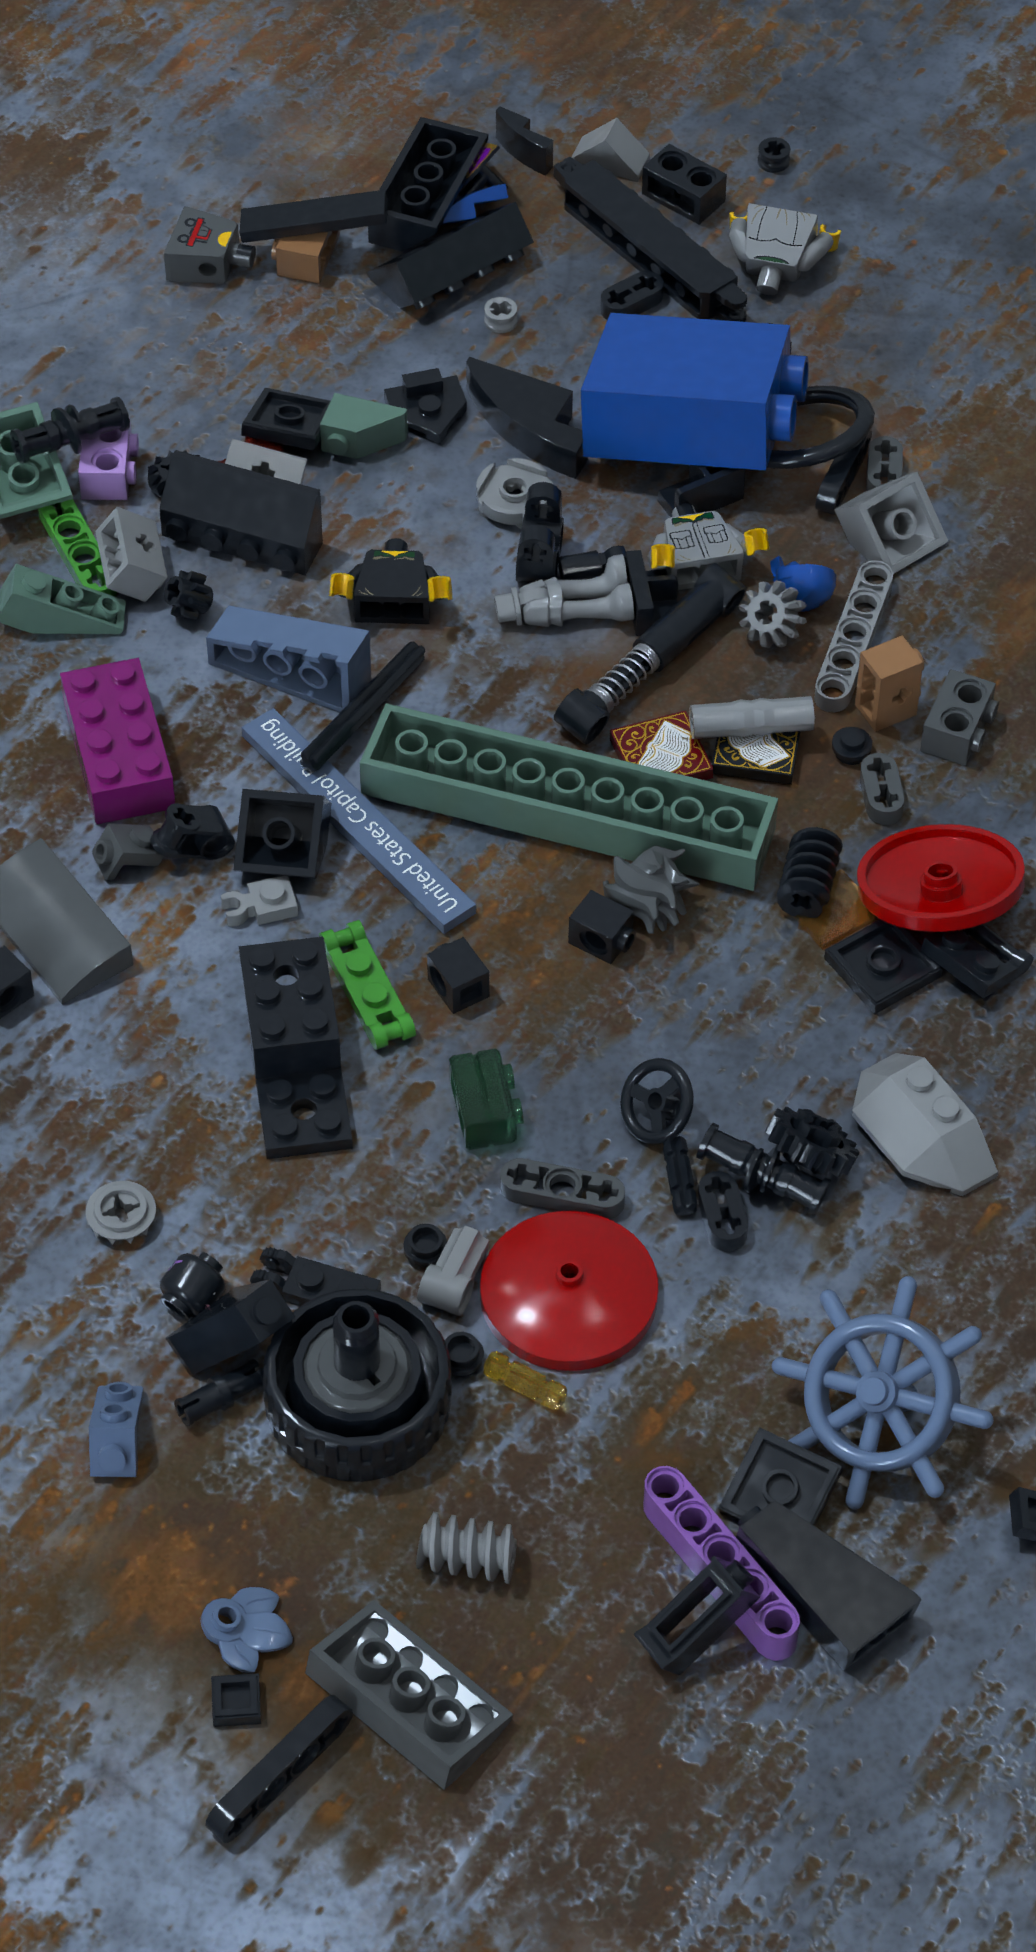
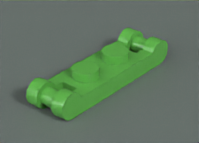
M360 920L347 923L345 929L337 932L330 929L319 933V937H324L327 959L373 1048L377 1050L386 1047L389 1044L388 1041L399 1037L402 1040H406L416 1036L413 1020L402 1006L366 937ZM352 944L354 950L342 953L341 947ZM391 1020H392L391 1023L382 1025V1023H385V1022H388V1021H391Z

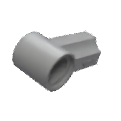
M468 1226L459 1229L454 1228L436 1265L430 1264L424 1272L419 1285L417 1300L461 1316L471 1298L474 1278L489 1250V1240L484 1238L477 1229Z

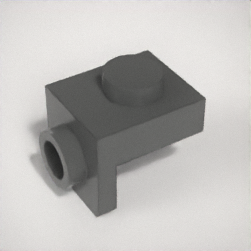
M108 823L92 850L93 857L105 880H114L123 865L158 866L164 856L158 853L151 845L150 838L153 831L150 826Z

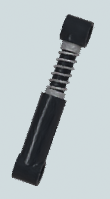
M717 563L710 565L698 578L694 587L635 640L633 649L627 653L625 658L619 661V664L614 665L612 670L607 671L605 676L601 677L598 683L593 684L588 690L581 691L577 688L570 692L558 706L554 714V720L585 745L591 743L606 726L610 718V712L614 706L619 704V699H625L626 693H632L633 686H639L640 680H646L647 674L662 671L720 616L725 618L730 615L741 603L746 594L747 587Z

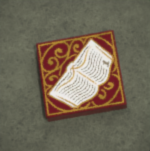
M686 710L610 730L609 739L619 760L701 780L713 778V767L700 740L692 739L689 716Z

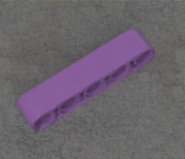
M659 1466L652 1469L647 1474L644 1483L643 1507L647 1518L695 1576L711 1563L713 1556L728 1562H732L734 1559L740 1562L753 1576L754 1581L750 1585L760 1598L734 1623L765 1658L773 1661L789 1658L795 1652L798 1643L800 1617L796 1608L679 1470L670 1466ZM668 1493L671 1494L673 1497L661 1498L658 1497L656 1494ZM696 1526L701 1530L690 1532L685 1530L684 1527ZM717 1586L710 1594L717 1600L723 1592ZM779 1627L787 1632L784 1634H774L768 1629Z

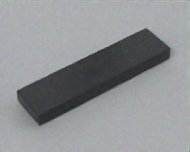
M386 190L241 209L239 230L242 243L387 224L388 198Z

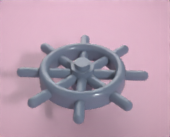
M905 1276L899 1281L891 1315L869 1314L851 1320L836 1292L831 1289L824 1290L820 1294V1302L835 1329L818 1346L809 1364L784 1357H778L772 1362V1370L775 1374L804 1382V1404L811 1426L788 1441L807 1450L821 1442L835 1457L854 1466L845 1499L846 1505L853 1510L861 1508L864 1503L871 1471L892 1472L913 1467L926 1493L932 1498L940 1497L944 1492V1485L928 1457L936 1452L945 1442L955 1422L988 1429L994 1421L990 1412L960 1404V1380L953 1358L980 1342L982 1338L981 1330L976 1326H969L947 1341L942 1342L931 1330L916 1321L910 1320L909 1317L917 1289V1282L911 1276ZM886 1334L879 1366L877 1367L862 1339L873 1335ZM905 1338L913 1343L923 1353V1356L896 1372ZM846 1351H848L862 1376L861 1378L834 1371L837 1363ZM932 1372L935 1381V1397L918 1393L912 1384ZM830 1389L856 1395L855 1399L836 1411H831ZM913 1410L931 1416L923 1430L916 1436L903 1412ZM866 1414L859 1446H857L840 1429ZM885 1418L901 1448L887 1452H876Z

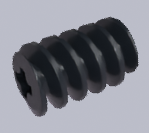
M808 827L799 830L792 836L783 867V874L779 882L780 886L776 894L777 903L789 915L801 919L817 918L823 912L822 907L828 904L831 897L830 892L834 884L833 879L837 872L836 867L840 860L839 855L843 848L842 840L837 834L819 827Z

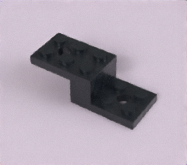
M324 937L239 946L250 1028L252 1060L266 1158L274 1159L353 1149L341 1070L340 1038ZM284 975H291L297 979L291 985H281L276 982L279 977ZM302 1108H308L315 1112L313 1117L305 1120L293 1116L294 1112Z

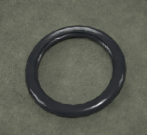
M838 386L807 387L805 401L797 402V406L815 403L841 405L853 410L856 420L843 434L821 445L791 451L772 450L767 468L793 469L809 467L830 461L857 447L868 436L874 424L875 412L871 403L862 394L849 388Z

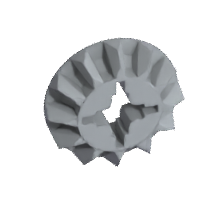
M115 1181L101 1186L90 1196L86 1205L87 1225H90L96 1238L105 1237L112 1245L116 1240H126L131 1244L134 1237L140 1234L147 1236L149 1226L156 1222V1203L152 1194L142 1185L131 1181ZM118 1202L120 1207L127 1213L128 1219H126V1222L120 1221L118 1216H115L116 1203Z

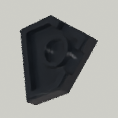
M439 368L402 375V386L384 389L386 404L407 409L408 430L412 428L426 434V439L438 444L447 436V430L455 420L458 421L467 411V401L457 375L442 378Z

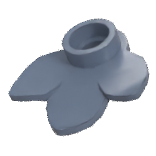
M261 1587L243 1588L231 1599H215L204 1608L200 1620L202 1630L211 1642L219 1645L222 1659L232 1668L253 1674L258 1666V1652L278 1651L292 1644L293 1637L286 1622L273 1613L279 1601V1595L275 1592ZM218 1615L228 1617L233 1623L225 1624L221 1622Z

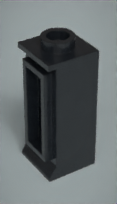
M713 1556L711 1558L712 1562L646 1626L634 1633V1636L661 1669L681 1675L760 1598L750 1585L754 1581L753 1576L740 1562L735 1559L732 1562H728ZM718 1586L723 1594L671 1644L666 1636Z

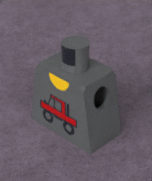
M184 206L164 251L166 280L213 284L225 283L233 265L253 267L256 247L239 243L238 224L235 221Z

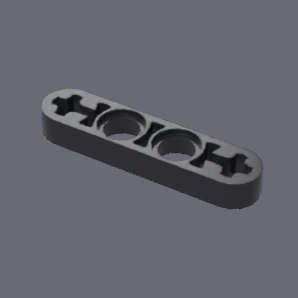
M330 1695L323 1699L213 1807L206 1819V1828L224 1843H229L239 1836L343 1733L352 1719L353 1710L335 1695Z

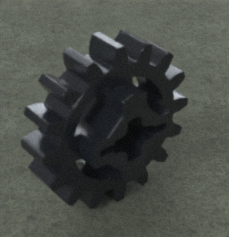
M785 1107L784 1110L778 1108L765 1130V1133L770 1135L768 1140L778 1144L777 1150L783 1152L782 1156L788 1162L805 1167L814 1174L827 1176L828 1172H831L836 1177H840L842 1173L848 1175L860 1153L859 1150L855 1149L856 1142L846 1139L848 1134L841 1131L842 1127L836 1121L821 1117L809 1109L798 1108L797 1112L789 1107Z

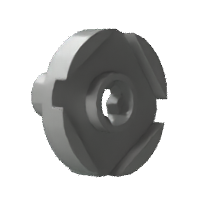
M522 458L507 459V465H500L496 468L495 463L487 466L480 473L476 483L479 513L496 522L515 525L522 529L528 489L537 482L552 483L547 478V471L538 463ZM515 488L521 490V493H520V494H509V493H507V492H513V491L515 490ZM541 500V504L547 505L546 501Z

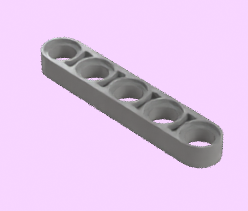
M867 561L859 568L817 677L814 701L821 710L835 713L842 711L850 703L858 680L860 652L871 647L892 591L894 572L883 561ZM871 575H878L884 578L885 582L882 584H871L865 578ZM869 603L875 609L871 612H861L855 608V605ZM848 631H858L865 637L860 640H850L844 634ZM838 659H847L854 665L850 668L842 669L836 667L833 662ZM833 687L840 689L843 694L834 698L826 696L822 691Z

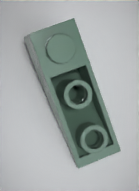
M15 564L0 589V623L32 634H121L124 628L126 600L19 564Z

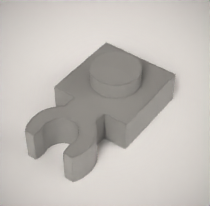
M278 876L247 883L248 893L246 894L231 891L221 895L223 910L237 908L236 910L226 912L228 926H239L245 923L249 917L253 916L256 917L258 925L299 916L298 905L288 876Z

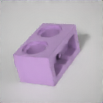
M131 422L130 428L122 432L116 429L101 434L100 437L92 440H82L78 471L81 500H128L129 484H136V462L131 461V458L138 457L139 437L138 434L131 432Z

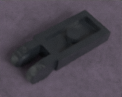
M271 1247L263 1249L259 1260L264 1264L263 1266L289 1275L287 1280L277 1273L256 1269L250 1278L251 1284L271 1279L284 1300L297 1306H301L323 1294L339 1290H381V1280L299 1256L295 1258L287 1251Z

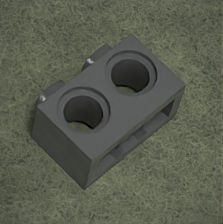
M950 669L923 725L920 752L966 766L972 752L979 753L986 735V730L983 729L985 724H992L999 707V701L994 700L996 683Z

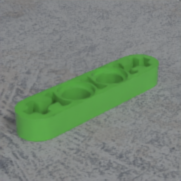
M70 499L38 508L40 521L75 583L116 596V591L106 587L98 543L74 500ZM54 505H56L58 509H61L62 515L57 517V512L53 507ZM68 528L79 530V533L73 537L60 535L61 531ZM82 554H89L94 557L88 563H78L74 560ZM94 575H97V580L100 583L101 587H99L96 583L92 582V577Z

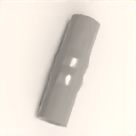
M811 696L777 699L758 698L754 700L739 699L732 702L696 704L689 707L692 739L728 736L746 737L750 735L765 736L772 733L814 730L815 724L814 705Z

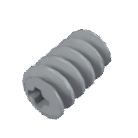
M433 1512L427 1524L423 1525L417 1551L416 1568L420 1570L427 1558H429L431 1571L438 1573L445 1561H447L449 1573L457 1576L463 1565L466 1564L468 1577L475 1579L481 1568L484 1567L486 1580L491 1582L497 1578L500 1570H503L505 1583L510 1584L517 1548V1539L513 1536L512 1525L506 1524L501 1535L497 1536L495 1535L493 1521H488L482 1533L477 1532L475 1518H470L465 1528L460 1530L456 1515H451L446 1526L442 1527L440 1526L438 1512Z

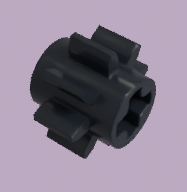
M181 570L179 571V576L170 578L165 586L164 599L167 604L173 606L171 615L186 620L188 618L197 620L199 614H204L210 609L213 602V590L210 586L204 585L207 578L206 575L194 571L186 572Z

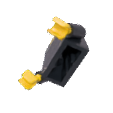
M398 538L389 539L385 543L384 550L371 549L367 551L363 563L357 564L348 574H332L330 580L329 596L339 595L350 600L354 596L355 622L430 624L429 602H434V599L439 601L444 598L448 600L453 599L451 578L439 576L432 566L424 565L423 554L419 551H409L407 543Z

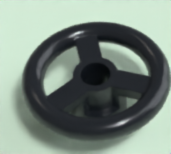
M654 1058L639 1064L629 1074L621 1093V1114L629 1132L638 1140L648 1144H662L669 1139L672 1140L677 1137L686 1127L693 1109L694 1096L690 1079L678 1064L668 1059ZM654 1071H663L672 1076L659 1088L649 1090L639 1085V1082L646 1075ZM633 1098L644 1102L645 1108L650 1112L652 1131L642 1127L636 1119L633 1109ZM666 1120H668V1121H673V1122L666 1128Z

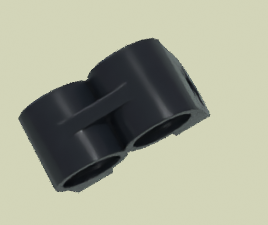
M537 482L528 489L517 552V582L533 583L541 579L545 581L552 577L557 578L558 557L561 554L564 518L562 517L561 490L552 483ZM541 500L546 501L547 505L541 504Z

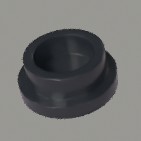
M845 727L834 734L832 750L837 759L842 763L856 765L861 763L871 753L872 738L861 728Z
M419 1224L413 1227L406 1235L403 1243L404 1254L415 1265L428 1267L430 1264L436 1265L447 1244V1238L438 1227L432 1224Z
M455 1332L445 1339L453 1375H469L480 1368L484 1360V1350L482 1344L472 1334Z

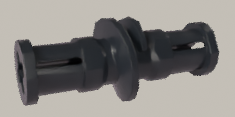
M114 397L110 400V403L96 408L89 407L83 409L79 413L74 405L69 404L65 409L60 407L51 411V420L42 422L39 426L23 431L17 428L11 430L10 442L17 460L22 464L28 462L32 456L45 452L51 453L66 445H70L73 452L79 454L82 451V440H92L100 437L101 434L116 429L122 432L130 428V419L120 397Z
M713 1122L710 1125L699 1146L696 1158L703 1160L706 1157L728 1168V1171L738 1176H745L744 1190L748 1193L761 1184L760 1191L762 1193L769 1188L773 1193L783 1198L786 1196L808 1207V1212L815 1215L829 1189L831 1179L825 1177L821 1180L800 1170L799 1166L780 1160V1152L777 1150L778 1144L767 1154L763 1148L757 1149L754 1144L746 1140L741 1141L718 1130V1124Z

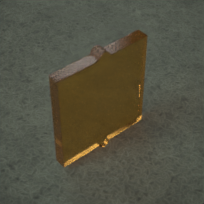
M842 869L836 872L833 879L834 884L830 892V900L827 905L822 907L823 912L817 918L799 915L794 917L798 921V928L805 930L822 950L880 919L863 905L858 894V886Z

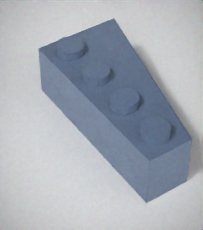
M228 605L206 637L208 664L339 713L371 681L369 630Z

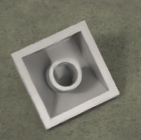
M912 472L863 492L834 509L850 545L868 561L878 560L887 563L894 573L949 542L918 472Z

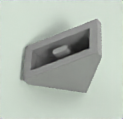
M615 118L582 136L572 158L583 165L594 159L602 167L610 170L614 176L638 182L642 175L643 166L650 159V153L622 122Z

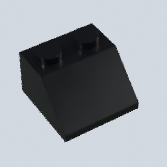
M242 789L233 870L235 872L316 879L328 842L332 803L322 795Z

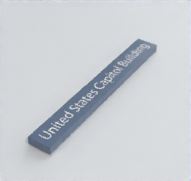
M274 708L241 727L242 737L300 794L322 795L332 803L330 823L443 934L476 914V904L328 760L319 770L314 772L301 765V752L310 743Z

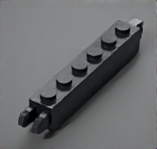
M568 157L554 165L553 177L565 189L564 210L640 272L652 271L659 274L664 282L663 291L697 319H711L716 316L720 320L746 321V311H743V307H746L747 294L742 292V289L737 286L738 276L735 275L731 268L724 266L706 248L698 245L681 228L676 227L658 209L650 206L633 189L624 185L610 170L602 167L594 159L583 165L572 157Z

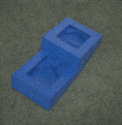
M506 184L488 187L456 199L441 225L475 219L474 205L507 199Z

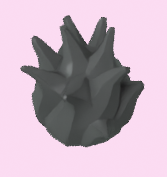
M657 845L645 850L631 864L619 856H614L615 883L610 884L608 880L603 881V890L605 897L633 910L634 916L644 921L648 934H654L655 922L662 932L667 930V918L673 926L680 923L677 910L681 915H685L687 911L679 891L698 886L699 883L683 875L674 863L685 852V849L673 851Z

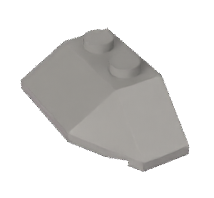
M894 1053L861 1071L852 1116L902 1176L931 1186L951 1189V1193L959 1196L968 1194L998 1176V1170L976 1116L925 1057Z

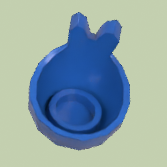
M780 556L770 562L774 577L773 582L778 580L785 583L786 589L793 587L798 590L799 593L796 600L803 601L806 605L800 612L816 609L831 598L836 587L837 576L833 569L823 565L798 564L796 561L784 566Z

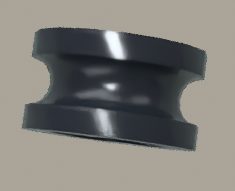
M772 137L764 139L759 144L757 161L761 169L776 173L784 171L789 166L791 148L787 141Z

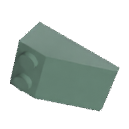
M38 402L0 412V519L73 499L56 451L32 456L28 462L23 464L17 460L10 442L11 430L17 428L23 431L45 422Z

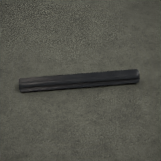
M414 641L408 642L301 752V765L307 767L312 772L319 770L425 660V648Z

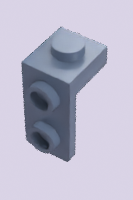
M113 1382L106 1386L98 1387L89 1424L90 1477H136L138 1471L137 1425L143 1401L142 1386H131L126 1382Z

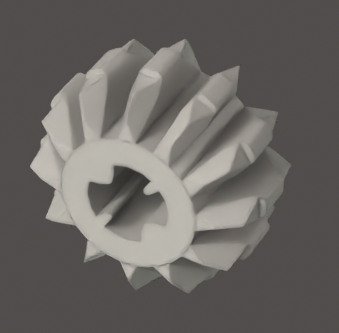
M776 580L772 586L768 582H760L758 593L753 590L746 591L747 598L751 602L749 605L741 604L738 607L740 611L747 613V617L739 622L741 627L750 628L747 638L751 641L759 640L762 647L770 648L773 643L778 647L786 646L787 636L794 639L799 637V633L794 627L796 623L804 625L807 621L804 617L798 616V612L806 607L805 602L796 600L799 593L798 590L793 587L786 589L784 582ZM773 607L777 608V613L773 614ZM772 615V621L768 620V616Z

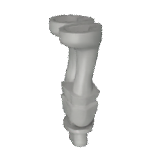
M623 554L609 557L604 573L592 579L557 580L556 577H552L545 581L541 579L521 587L519 593H517L516 587H511V593L494 595L499 623L516 620L517 626H525L527 623L528 625L549 627L551 624L563 627L564 620L574 618L612 619L620 622L634 620L633 597L630 584L627 582ZM574 599H590V600H580V601H567V600H574Z

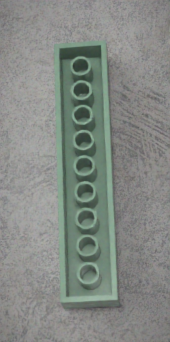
M385 703L360 760V785L363 795L610 856H619L630 861H634L645 850L657 845L673 851L685 849V852L674 861L681 873L754 891L776 830L778 798L388 703Z

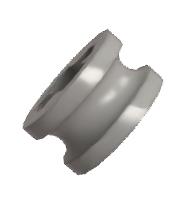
M495 297L487 301L484 307V324L486 328L495 333L512 331L517 325L516 303L507 297Z

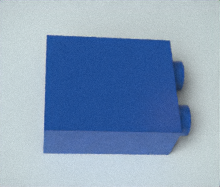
M610 313L581 388L583 457L766 471L775 441H793L796 428L797 402H804L807 394L809 376L808 356L790 355V325Z

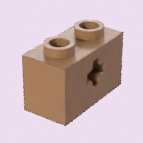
M340 230L274 239L271 257L273 260H276L277 276L319 284L340 236Z
M903 635L860 652L855 706L875 732L917 715L918 700L921 696L920 684L922 671L924 670V660L918 649L912 648Z

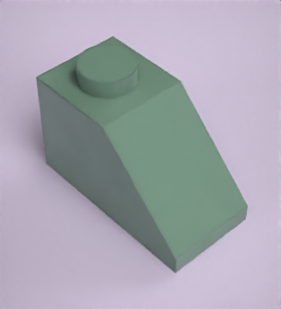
M334 393L320 423L321 451L359 459L404 442L408 436L407 409Z

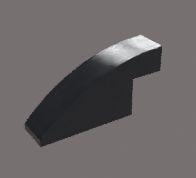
M469 357L466 361V388L480 414L491 427L510 445L529 458L551 470L576 479L586 464L588 457H583L582 430L568 425L572 419L573 391Z

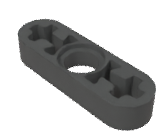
M516 1158L506 1162L500 1171L501 1193L506 1199L515 1203L556 1211L587 1212L608 1219L617 1217L624 1209V1184L612 1175L524 1158ZM518 1176L526 1177V1180H523L522 1185L514 1184V1181L518 1179ZM539 1179H543V1190H537ZM557 1182H568L575 1190L567 1196H559L554 1194L550 1188ZM582 1187L588 1188L586 1199L582 1198ZM603 1192L611 1193L607 1202L599 1200Z

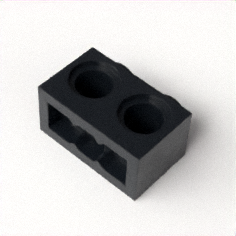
M671 144L664 147L643 166L642 194L698 225L725 203L727 174Z

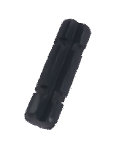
M677 1136L672 1140L669 1139L663 1142L670 1193L673 1196V1210L678 1216L693 1215L697 1211V1197L693 1189L694 1181L690 1158L687 1156V1142L682 1136Z

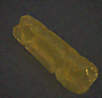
M498 1351L490 1353L483 1366V1373L498 1382L501 1379L505 1380L503 1385L534 1401L538 1398L542 1399L540 1404L551 1410H559L567 1397L566 1386L554 1380L547 1382V1376L518 1361L510 1363V1357Z

